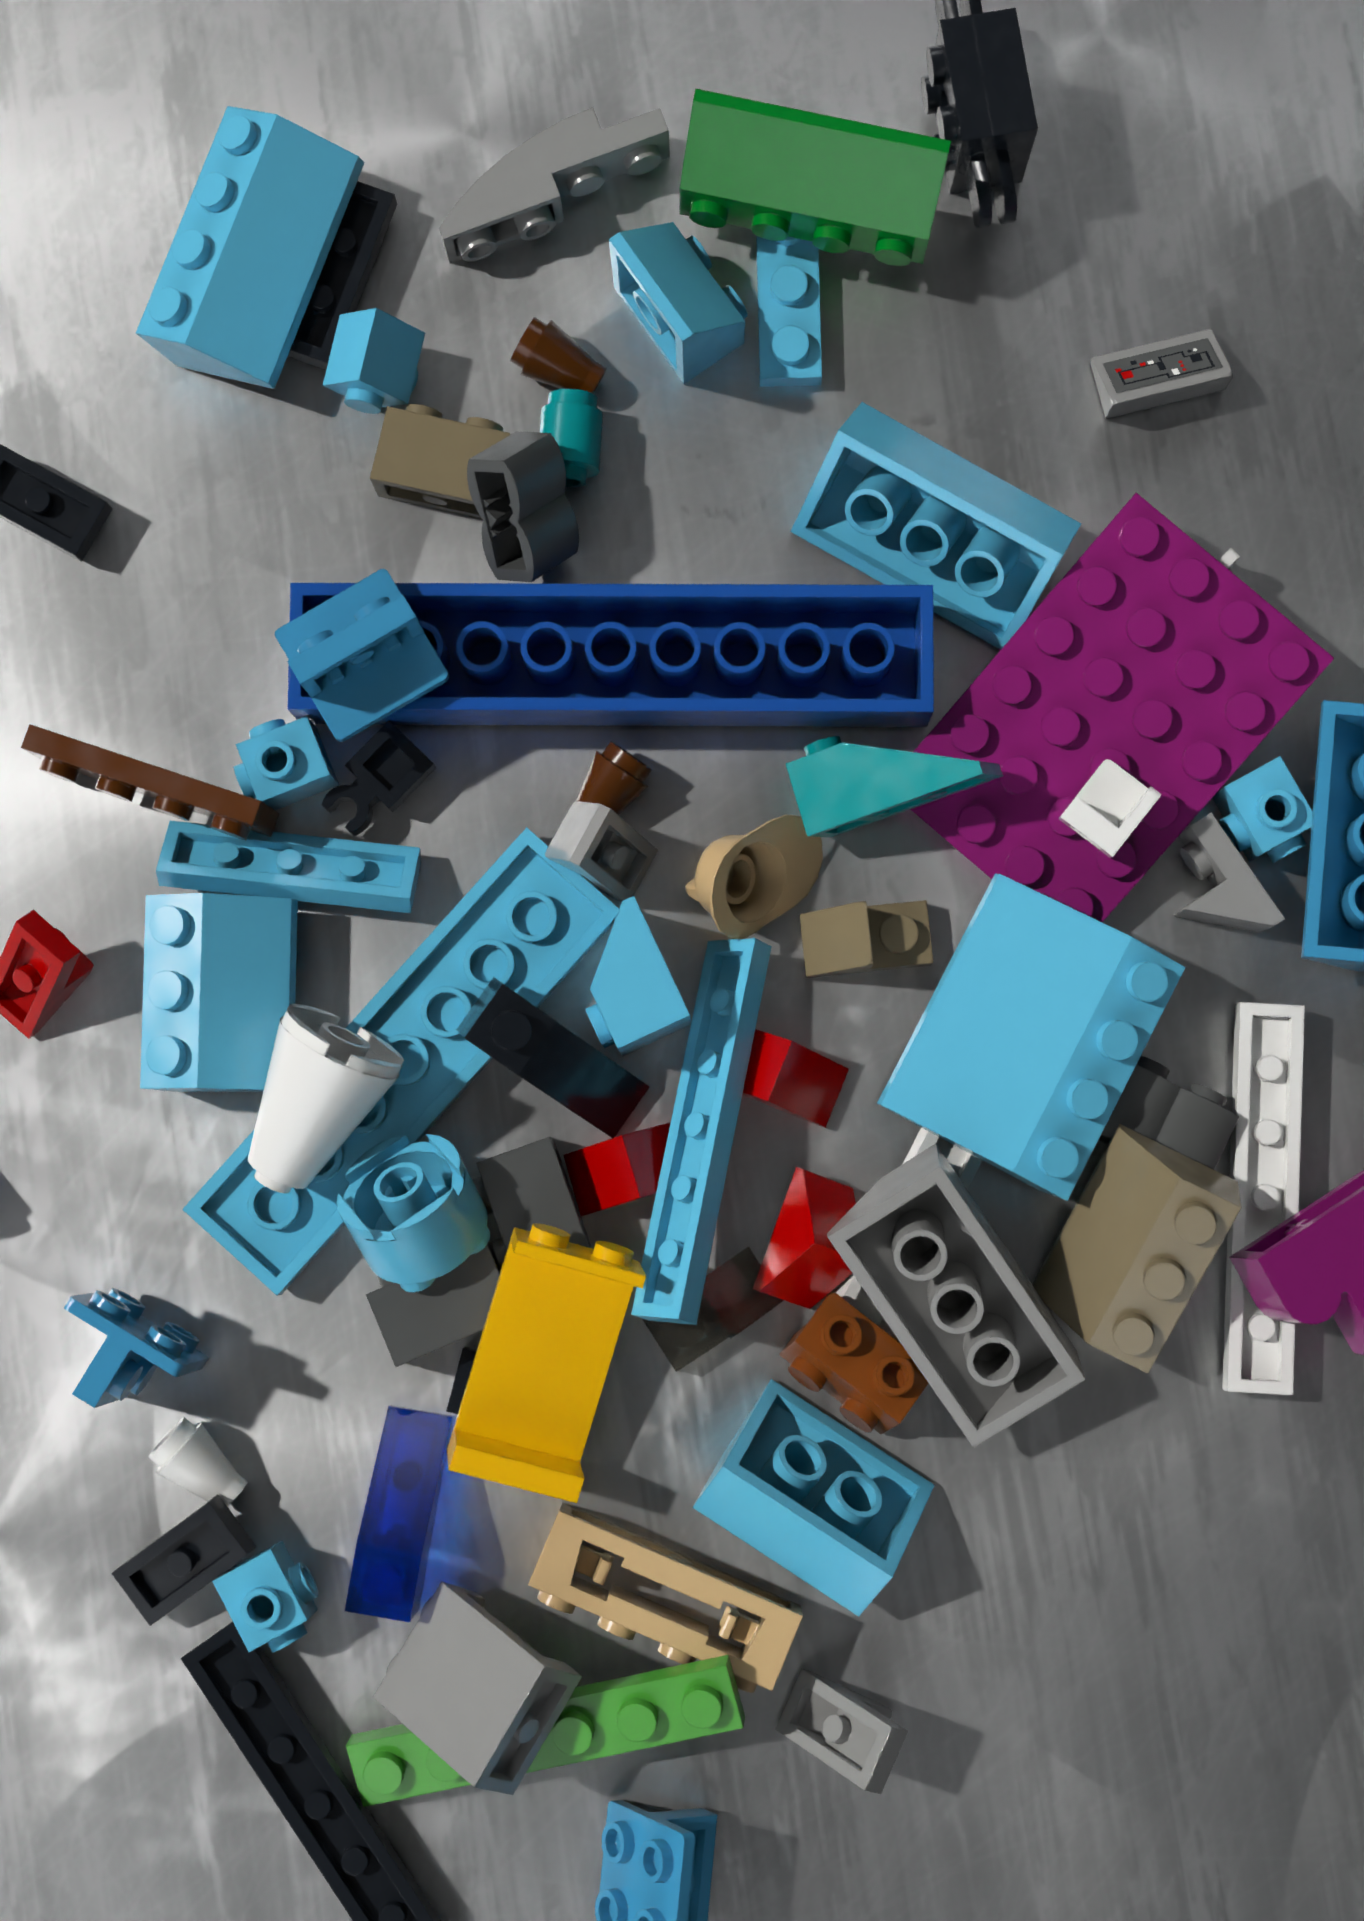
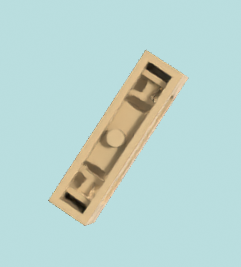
M562 1503L528 1583L529 1586L540 1590L537 1599L545 1605L569 1614H573L576 1606L600 1616L597 1623L599 1627L624 1639L633 1640L636 1632L660 1642L658 1652L678 1663L686 1664L695 1662L696 1659L705 1660L729 1655L737 1688L750 1693H754L757 1685L773 1691L803 1617L801 1605L565 1503ZM583 1540L623 1557L621 1567L717 1609H720L723 1601L755 1614L759 1618L754 1620L740 1614L737 1609L726 1606L718 1626L720 1629L718 1635L727 1640L732 1638L743 1643L740 1648L710 1635L709 1625L614 1584L611 1585L608 1591L574 1576L575 1571L591 1577L595 1583L604 1585L614 1556L606 1552L599 1553L582 1545Z

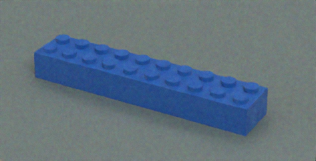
M290 583V621L356 583ZM395 583L400 593L404 595L426 637L447 670L449 679L444 684L373 725H385L390 721L393 725L927 727L934 712L933 585ZM288 666L289 712L296 720L307 716L313 724H326L312 698L301 686L291 667Z

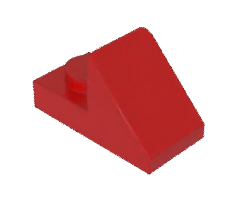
M35 910L30 911L15 922L0 956V1014L28 1039L39 1032L86 979L94 966L92 961L74 946L63 932L54 928Z

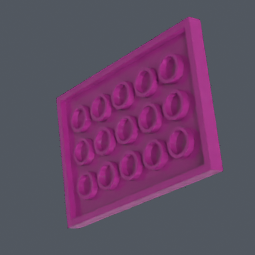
M1135 493L913 751L916 753L1000 764L1003 776L910 810L991 879L995 873L1004 875L1103 923L1334 660V657L1138 493ZM1106 759L1112 760L1147 788L1152 786L1162 794L1111 858L1058 819Z

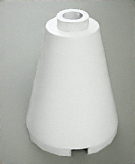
M291 1004L285 1015L280 1018L248 1155L249 1164L256 1170L254 1178L263 1186L285 1194L289 1193L291 1188L304 1189L311 1183L397 1080L404 1062L399 1052L372 1032L360 1027L357 1034L348 1029L338 1026L341 1017L308 1005Z

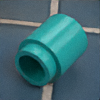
M557 389L551 391L548 394V403L541 408L539 432L551 433L557 442L565 464L566 487L570 488L586 485L587 478L597 476L600 472L603 412L597 408L598 397L595 394L579 389Z

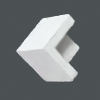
M1106 759L1058 819L1111 858L1162 794L1152 786L1147 788L1112 760Z

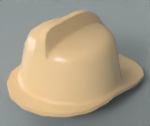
M788 814L769 820L746 835L721 837L711 842L703 851L697 864L695 877L685 886L686 892L689 897L700 902L701 906L711 914L718 930L732 939H745L756 933L764 925L792 909L808 895L820 872L823 860L822 840L820 837H807L802 817Z

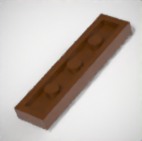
M29 724L21 746L22 749L42 760L38 770L72 783L76 782L79 773L98 779L95 789L132 802L135 792L155 798L153 809L185 821L190 820L193 811L212 817L213 820L210 826L212 829L238 839L247 840L250 830L272 837L280 813L260 800Z

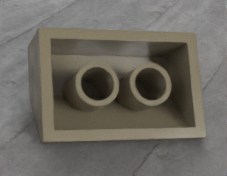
M1119 1124L1032 1284L1043 1302L1087 1344L1148 1374L1242 1208L1238 1181Z

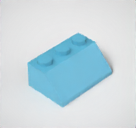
M214 893L146 895L140 1089L172 1092L264 1091L280 1018L285 1015L289 1005L295 1004L298 900Z
M771 1379L721 1456L692 1508L859 1617L893 1578L935 1485Z

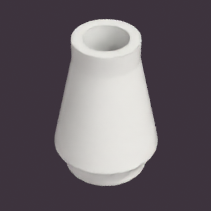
M185 1417L163 1437L148 1456L159 1466L156 1471L157 1474L207 1502L218 1494L228 1507L247 1484V1481L236 1472L204 1426L199 1423L195 1427Z

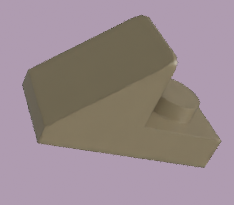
M927 900L867 906L866 901L799 915L806 978L922 967L933 964Z

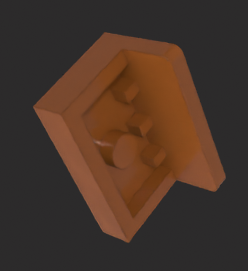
M831 1293L825 1298L808 1323L792 1336L779 1354L790 1363L788 1371L799 1383L815 1392H819L821 1389L825 1390L842 1404L839 1408L841 1414L854 1426L868 1433H871L874 1429L879 1434H883L899 1425L929 1384L901 1343L836 1293Z

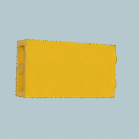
M533 1223L531 1231L516 1227L513 1229L447 1447L448 1469L461 1474L577 1503L585 1479L580 1463L633 1287L643 1289L646 1274L640 1262L632 1259L634 1252L624 1246L607 1241H596L594 1249L569 1242L571 1235L564 1230L545 1224Z

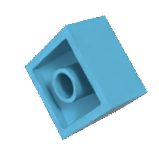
M674 222L618 232L609 239L615 290L683 384L744 344V319L748 317L747 310L738 294L730 285L721 288L708 271L712 268L711 260L701 243L694 236L691 235L685 239Z
M632 896L623 900L590 987L596 1004L585 1009L604 1049L616 1044L622 1057L691 1025L688 1009L635 897Z

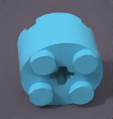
M426 1134L429 1141L410 1143L406 1135L393 1137L366 1151L350 1166L344 1176L349 1185L345 1190L343 1198L338 1193L336 1203L342 1220L371 1270L380 1278L400 1284L403 1290L413 1293L428 1288L436 1278L458 1267L470 1255L480 1252L490 1240L486 1206L457 1149L445 1138L432 1134Z

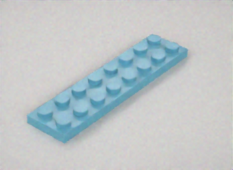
M527 827L345 1028L357 1034L360 1027L372 1032L399 1052L404 1062L397 1080L311 1183L304 1189L291 1188L290 1192L286 1194L273 1191L260 1184L254 1178L256 1170L248 1162L254 1134L253 1130L182 1209L277 1296L284 1293L344 1226L345 1223L338 1212L336 1203L338 1193L343 1198L345 1190L349 1185L344 1176L350 1166L366 1151L390 1138L406 1135L410 1143L419 1142L493 1059L466 1040L456 1030L493 977L539 1008L614 924L619 908L583 876L548 859L545 853L549 846Z

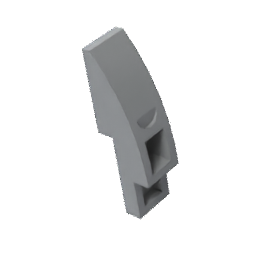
M592 107L561 120L509 152L470 187L439 227L449 262L452 263L460 259L464 261H477L492 254L497 249V246L520 237L523 240L540 238L552 231L555 224L564 221L561 197L568 194L574 197L585 196L598 190L606 180L625 173L632 176L642 175L655 169L663 159L670 157L669 130L661 109L659 108L601 129Z

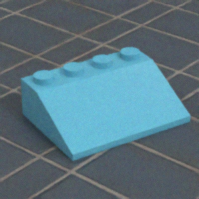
M995 873L877 1104L1029 1186L1068 1201L1186 967L1128 934L1004 875Z

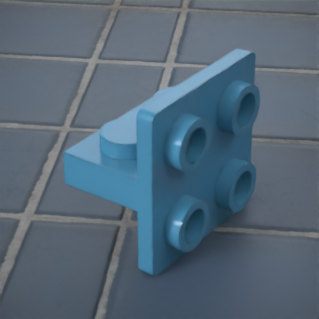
M385 569L376 571L275 631V637L289 659L287 662L293 673L312 698L331 733L339 742H344L444 684L449 679L447 670L426 637L417 617Z
M112 1288L109 1294L96 1290L95 1293L74 1295L70 1297L64 1307L68 1312L107 1335V1338L72 1395L93 1408L118 1400L122 1401L124 1398H127L130 1392L137 1396L145 1388L157 1366L174 1377H180L203 1369L209 1357L196 1349L200 1340L195 1335L171 1322H166L164 1327L161 1328L142 1316L146 1307L140 1301L121 1290Z
M624 1800L610 1801L607 1809L606 1826L603 1829L601 1840L603 1859L600 1890L595 1902L596 1921H708L718 1815L703 1808L647 1812Z

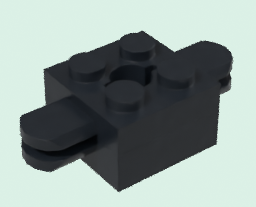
M935 0L938 33L935 46L927 47L928 75L921 77V93L926 115L935 113L939 134H933L932 137L951 141L944 171L946 172L949 194L968 191L974 225L976 228L990 226L992 222L990 189L992 187L999 222L1001 224L1015 222L1017 216V196L1014 183H1020L1023 180L1038 131L1016 8L983 13L981 0H960L961 17H959L956 0Z

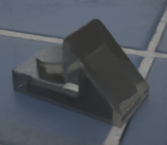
M749 1246L706 1274L697 1325L642 1319L676 1372L730 1337L732 1339L784 1301L753 1289L761 1264Z

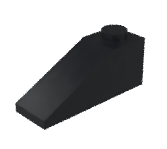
M493 977L456 1029L473 1045L611 1138L617 1135L650 1088L646 1083L495 977Z

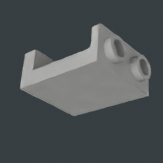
M441 1581L434 1595L423 1606L420 1618L402 1649L390 1662L386 1676L373 1698L474 1788L513 1795L582 1676L565 1662L539 1654L483 1608L485 1599L477 1592Z

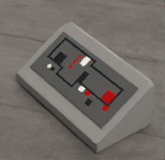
M1211 329L1090 359L1105 419L1223 391L1233 378L1231 366Z

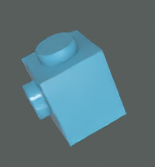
M378 308L341 314L322 386L345 396V405L364 413L379 414L384 407L408 404L410 395L418 381L417 366L425 332Z
M307 716L288 724L283 719L262 723L249 731L250 739L236 744L243 763L235 765L233 768L243 794L254 799L257 798V800L264 802L275 811L339 786L318 729Z
M1281 756L1224 786L1212 797L1223 816L1219 820L1220 826L1238 852L1243 851L1249 862L1267 853L1272 863H1275L1307 845L1302 833L1311 828L1313 811Z
M283 1540L225 1571L212 1581L248 1652L268 1643L273 1653L295 1642L308 1633L303 1623L318 1610L313 1600L319 1596L315 1580L303 1562L300 1561L294 1564Z

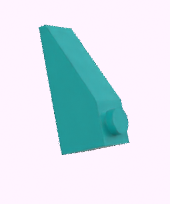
M840 736L828 737L812 742L804 747L805 757L786 763L807 837L831 838L1003 776L1000 764L843 743Z

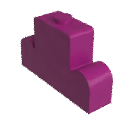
M1362 1170L1229 1257L1254 1303L1264 1315L1278 1321L1315 1325L1325 1322L1333 1316L1351 1350L1358 1355H1364V1170Z

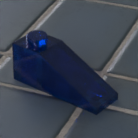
M393 1405L388 1406L356 1543L345 1605L346 1612L411 1622L419 1611L452 1425V1415Z

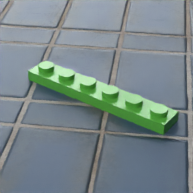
M729 1655L576 1687L526 1773L742 1729L745 1722V1713ZM403 1724L352 1734L346 1744V1750L363 1807L471 1785Z

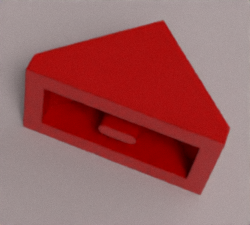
M755 1029L742 1095L826 1128L849 1068L794 1041Z
M670 1123L620 1135L563 1155L581 1216L656 1194Z
M796 1167L755 1280L754 1290L811 1309L852 1274L828 1239L827 1233L856 1204L853 1188Z

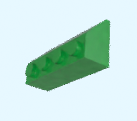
M695 89L679 188V214L689 216L694 223L708 228H722L726 224L749 228L753 234L767 240L781 241L787 237L812 241L815 247L830 253H845L849 249L874 254L877 260L888 265L905 266L911 262L923 264L951 141Z

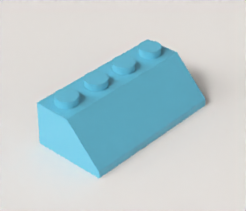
M227 106L136 334L177 367L275 389L365 162L359 156L277 114Z
M861 402L838 430L790 532L884 585H933L934 613L1001 650L1028 619L1080 528L1081 523Z

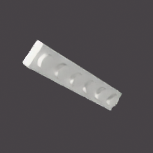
M1251 1002L1235 1004L1231 1112L1239 1116L1231 1133L1229 1177L1238 1181L1242 1208L1227 1233L1222 1390L1227 1392L1293 1395L1295 1323L1274 1320L1264 1315L1254 1303L1229 1257L1299 1212L1305 1005Z

